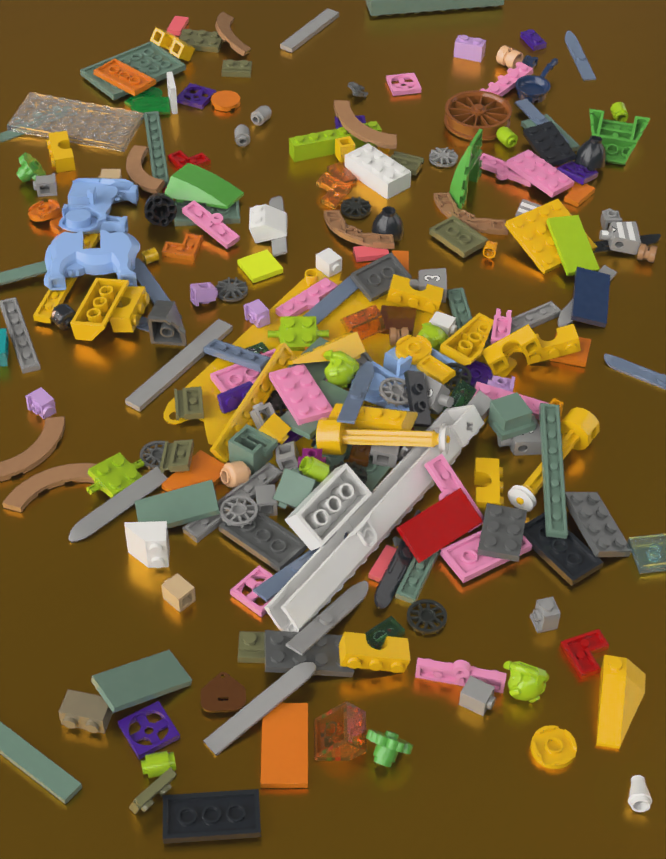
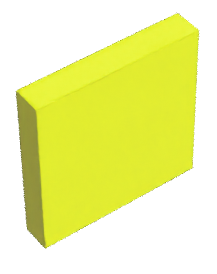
M268 250L237 260L238 266L252 283L283 273V267Z

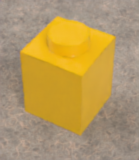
M350 136L335 139V155L340 163H345V155L355 150V143Z
M273 413L258 430L278 440V443L283 444L288 439L287 433L291 428L278 415Z

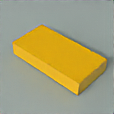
M430 354L416 364L418 370L443 385L456 376L454 369Z

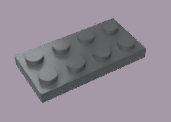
M565 492L566 507L595 557H629L632 549L598 493Z
M259 510L258 516L252 521L251 525L247 524L241 528V526H228L225 521L219 525L221 533L278 572L292 563L307 549L306 544L299 537Z
M265 630V672L286 673L300 663L313 662L317 667L313 675L353 677L354 669L340 666L339 642L343 635L326 634L301 656L286 647V643L299 632Z

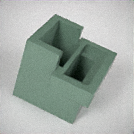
M518 392L490 401L488 424L501 441L536 429V424L532 420L533 412Z
M246 424L228 441L229 462L243 461L250 468L253 475L273 457V450L278 446V440Z
M284 468L272 499L278 501L277 507L286 509V506L296 509L311 493L315 480L299 474L300 471L294 468L291 470Z

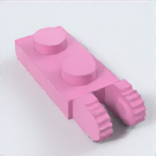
M497 308L496 315H494L490 344H494L510 335L512 310H508L505 317L501 316V309Z

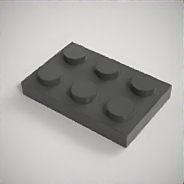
M391 252L351 273L350 278L369 302H372L388 293L393 274L409 279L412 276Z
M487 503L477 555L519 562L527 510Z

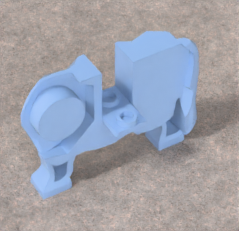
M77 178L72 181L73 184L67 196L68 204H64L62 208L63 217L59 221V227L73 233L83 231V235L100 233V230H105L109 233L128 232L127 216L119 217L109 214L113 203L129 201L137 205L139 199L138 185H134L133 182L126 179Z
M100 230V248L85 249L83 231L77 233L63 232L52 240L46 250L45 265L47 273L44 277V285L49 290H66L65 277L73 278L84 274L105 275L116 273L118 279L129 280L127 287L137 286L136 273L133 270L135 269L136 256L140 251V243L129 233H109L105 230Z
M395 346L385 353L383 367L374 361L371 362L374 367V377L364 401L383 408L410 411L409 405L405 404L395 407V404H387L388 401L379 395V387L383 380L390 377L405 380L404 372L407 370L420 371L417 369L416 364H411L412 357L410 355L406 358L401 357L398 359L395 353ZM432 348L431 355L444 364L457 363Z

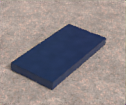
M581 267L576 268L571 320L603 328L606 327L610 288L609 274Z

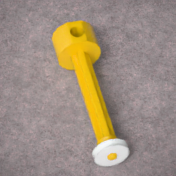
M572 408L561 421L563 460L572 449H586L600 432L599 421L590 411L584 408ZM542 462L523 485H515L508 491V499L515 508L530 512L536 506L535 494L543 486Z
M322 417L318 420L316 430L317 449H322V455H343L346 453L347 444L433 448L439 445L440 454L443 451L447 454L450 442L449 426L443 427L442 424L440 425L439 433L434 430L348 429L347 423L337 422V418Z

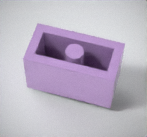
M458 35L454 46V57L481 62L485 56L486 40L468 37L467 35Z

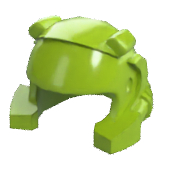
M431 322L422 324L423 327L418 335L427 338L431 342L432 348L439 351L441 344L449 337L442 328L432 325Z
M326 351L323 356L330 360L329 365L324 369L326 379L329 383L342 389L348 387V384L351 383L354 375L359 370V363L355 358L344 352Z
M521 661L505 662L503 668L511 672L510 679L507 682L510 695L515 699L529 701L530 703L538 701L540 699L539 695L545 691L546 682L549 680V674L546 673V670Z

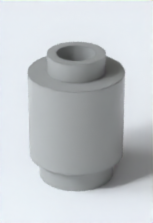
M266 105L260 106L252 112V122L260 126L270 119L272 114L270 107Z
M238 125L234 131L235 142L239 146H247L250 143V130L246 125Z

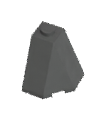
M157 300L148 315L151 343L186 346V331L175 301Z

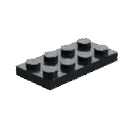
M552 121L523 130L524 137L537 156L553 167L576 160V154Z
M545 512L525 523L523 535L532 544V549L571 586L603 567L604 562L599 557H595L593 552L570 530H568L566 539L546 537Z
M259 789L163 795V844L261 837Z

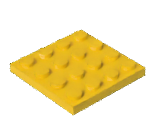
M559 199L514 217L505 223L507 229L543 274L563 266L546 223L548 218L572 216ZM587 235L592 251L596 250L597 246Z

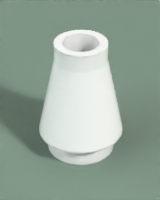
M635 775L631 778L628 804L636 812H645L650 809L652 804V798L645 778L641 775Z

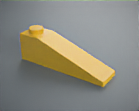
M479 312L444 341L440 346L439 352L453 359L458 364L464 366L472 364L481 356L494 320Z
M356 331L334 338L324 345L314 348L312 352L303 353L287 361L288 365L330 361L323 356L329 350L344 352L357 360L361 358L360 354L366 351Z
M604 655L600 671L597 746L620 749L645 694L646 674L624 657Z

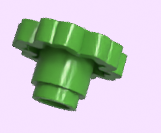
M25 152L18 158L22 166L18 168L16 174L21 181H30L32 178L36 181V176L46 175L42 165L29 153Z
M369 729L366 735V739L376 743L373 761L386 767H391L392 762L395 763L398 752L411 754L414 746L399 738V734L388 730L384 733Z

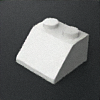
M267 204L250 208L249 230L255 244L287 236V213Z
M167 521L125 522L128 552L148 568L169 567L170 546Z

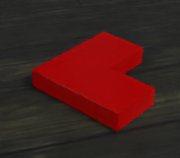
M181 150L167 155L168 160L178 170L187 163L201 168L211 164V160L202 152L188 157Z
M596 629L560 642V647L581 680L600 673L601 667L593 655L608 650L609 643L600 629Z

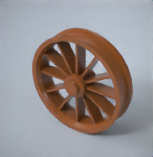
M479 90L465 91L455 94L446 102L444 123L447 129L458 137L473 140L478 130L483 129L482 141L497 138L496 132L500 127L510 128L512 108L508 101L497 94Z

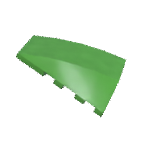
M589 108L591 135L602 138V143L606 150V162L625 165L647 127L650 118L635 116L634 124L603 119L605 111Z
M483 129L478 130L463 154L451 182L449 193L459 209H462L467 200L468 182L477 183L482 175V170H479V167L482 166V160H480L482 150L480 148L482 146Z
M187 163L170 177L164 193L172 199H176V202L183 203L184 200H195L199 204L206 203L208 207L228 209L244 196V192L228 181L191 163Z

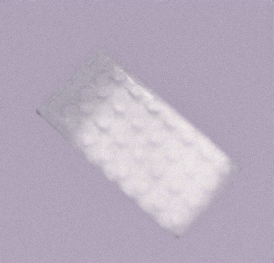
M30 92L7 124V130L49 138L48 133L67 131L69 142L125 152L144 119V113Z

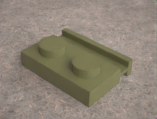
M223 60L222 77L251 78L252 61Z
M394 151V155L390 157L410 170L411 175H417L422 164H424V158Z
M201 387L183 388V390L178 391L174 389L176 421L179 418H185V420L204 418Z
M193 439L174 441V443L165 442L160 463L161 473H164L165 470H170V472L190 470L194 450Z
M240 631L238 662L265 663V632Z
M171 767L134 799L129 806L134 814L140 810L143 812L147 811L155 803L152 800L158 794L162 797L172 788L170 783L177 774Z

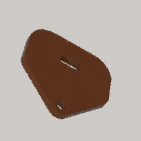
M220 672L201 689V707L206 712H236L246 705L245 687L226 672Z

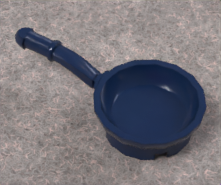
M552 59L540 76L527 75L517 79L515 83L516 90L521 100L527 98L531 103H534L536 100L538 102L545 100L551 88L549 81L545 78L550 70L558 64V59Z

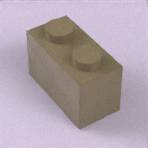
M69 689L59 709L61 725L68 728L85 729L91 733L99 732L105 734L113 714L102 696Z

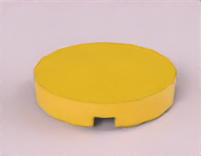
M406 335L397 341L395 353L398 359L401 357L406 358L410 355L412 357L411 364L415 365L429 354H432V345L427 338L421 335H416V337Z
M549 725L541 727L534 733L530 749L537 763L550 769H563L569 766L575 759L577 743L568 730L560 729L559 726Z

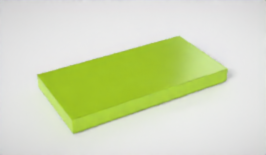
M579 215L547 219L546 223L566 275L574 276L577 267L598 272L600 268Z

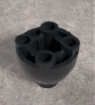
M590 136V139L578 149L574 163L587 167L589 171H596V168L605 167L606 150L602 143V138Z
M155 193L146 200L144 206L145 218L153 225L166 227L176 217L177 206L174 200L167 194Z
M387 206L382 209V212L376 216L371 231L376 234H392L394 241H401L404 235V225L393 207Z

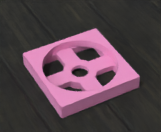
M415 73L386 76L387 84L393 96L417 94L422 91ZM398 81L399 83L392 84L391 82Z
M259 565L230 590V594L262 617L267 613L264 607L272 599L264 605L254 603L259 596L253 592V589L263 583L262 581L257 582L255 579H265L264 581H266L273 575ZM245 585L252 589L247 596L242 594Z

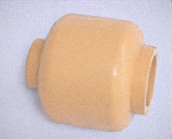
M243 461L226 463L220 472L221 481L229 488H235L249 481L251 476L250 468Z

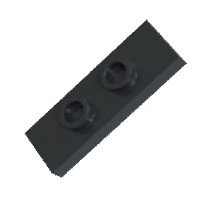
M407 370L404 372L409 410L418 412L413 426L429 427L432 423L424 372Z

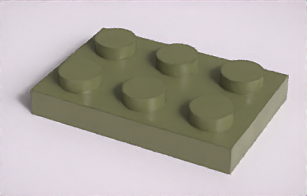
M183 29L179 39L194 47L195 51L219 53L223 43L217 31L208 32L205 30Z
M455 216L429 229L430 235L463 258L484 247L488 241L486 237Z

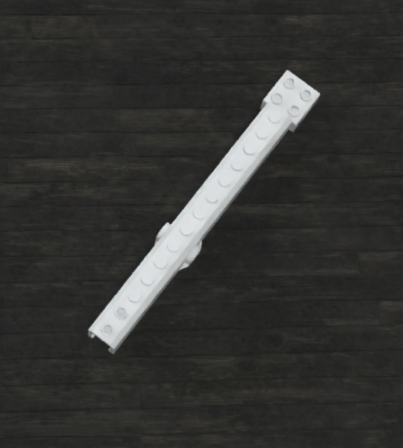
M474 404L446 408L426 431L434 430L439 433L441 424L443 427L449 426V450L447 454L445 451L441 454H443L449 465H452L460 455L461 448L469 444V440L479 432L484 421ZM436 445L434 448L414 446L372 491V495L313 554L264 607L280 631L300 632L311 620L315 619L319 614L318 612L330 603L333 595L343 588V584L354 576L359 566L367 561V557L379 548V544L390 535L392 529L402 522L401 519L411 512L413 506L424 497L426 491L434 486L435 481L424 465L440 455L439 445Z

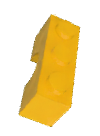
M155 27L150 39L156 45L170 50L169 53L177 58L190 61L195 50L194 47L173 34Z
M67 131L48 133L49 140H46L52 167L56 168L57 173L76 170Z
M393 274L387 301L433 314L438 311L444 288L427 284L425 290L417 291L410 286L409 278Z
M145 286L126 288L121 297L123 307H116L110 318L114 333L134 332L136 326L139 325V320L150 301Z
M528 324L483 349L481 354L495 376L510 367L507 360L511 354L521 352L527 358L541 350L542 347Z
M574 324L556 328L557 337L551 341H543L538 333L535 334L542 349L527 357V364L530 365L581 351L579 337Z
M475 458L474 485L484 487H476L474 502L483 515H485L487 503L504 506V496H500V493H503V481H500L503 477V467H499V459Z
M344 632L339 642L341 667L404 673L411 661L408 638L387 636L381 650L369 646L366 634Z

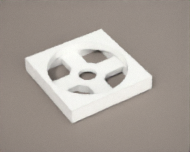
M167 72V88L171 112L178 114L173 73Z

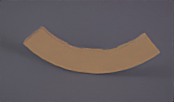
M224 12L220 13L215 24L219 36L242 56L250 53L251 48L240 41L230 28L235 18Z
M334 100L336 117L350 134L366 143L376 144L377 147L396 149V134L379 132L366 126L353 114L349 101Z
M134 145L126 160V170L131 182L141 187L144 191L154 194L159 193L165 185L164 180L150 176L142 168L144 158L149 152L148 147Z
M449 192L434 193L433 198L437 207L447 218L455 216L477 232L508 235V229L505 226L506 220L476 218L475 215L459 209Z
M340 210L324 211L326 224L341 238L366 247L394 249L392 234L362 233V230L346 224Z
M65 416L45 418L43 431L32 446L21 454L0 462V482L11 479V476L21 472L24 474L32 470L52 454L56 449L57 443L62 439L65 430Z
M67 464L42 471L17 486L3 501V508L22 513L25 507L38 496V493L45 489L49 490L64 485V482L69 481L94 483V480L88 475V469L96 464Z

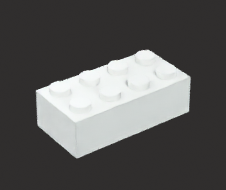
M369 143L345 155L344 171L384 198L389 199L410 188L411 171Z
M345 463L335 468L296 507L285 521L312 551L322 547L372 495V492L348 464Z

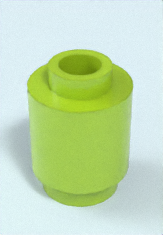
M623 102L614 103L610 108L614 121L626 122L628 112Z
M500 127L496 132L497 139L507 148L516 145L518 136L508 127Z
M305 456L299 465V470L302 471L303 475L314 479L318 483H321L330 474L329 465L313 456Z
M162 751L145 755V760H141L143 775L148 774V778L159 777L170 767L173 771H176L174 752Z

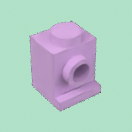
M211 282L190 284V301L195 306H199V303L208 304L211 301H216L218 291Z
M260 299L243 305L246 321L249 320L258 329L270 324L269 309Z
M493 375L492 380L488 379L487 385L513 392L515 377L512 376L510 379Z
M42 387L25 396L28 410H32L43 419L56 413L54 399Z

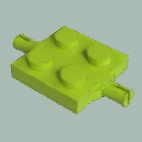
M316 316L280 317L279 330H268V338H279L280 344L285 342L292 351H305V347H310L318 337L329 338V330H318Z
M119 452L88 469V475L94 480V484L86 488L87 492L91 495L101 490L110 498L114 497L142 477L137 469L145 465L144 461L139 459L134 463H130Z

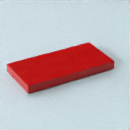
M459 488L403 523L396 530L417 562L420 563L483 521L463 490Z

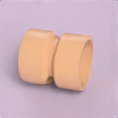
M504 45L499 49L496 61L503 66L506 65L508 68L515 69L517 67L516 63L522 62L524 56L522 52Z

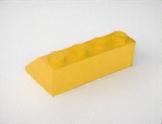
M96 278L70 322L76 340L92 341L105 329L129 285V280Z
M343 403L335 404L329 418H338ZM362 406L355 424L347 423L348 429L411 430L418 412Z

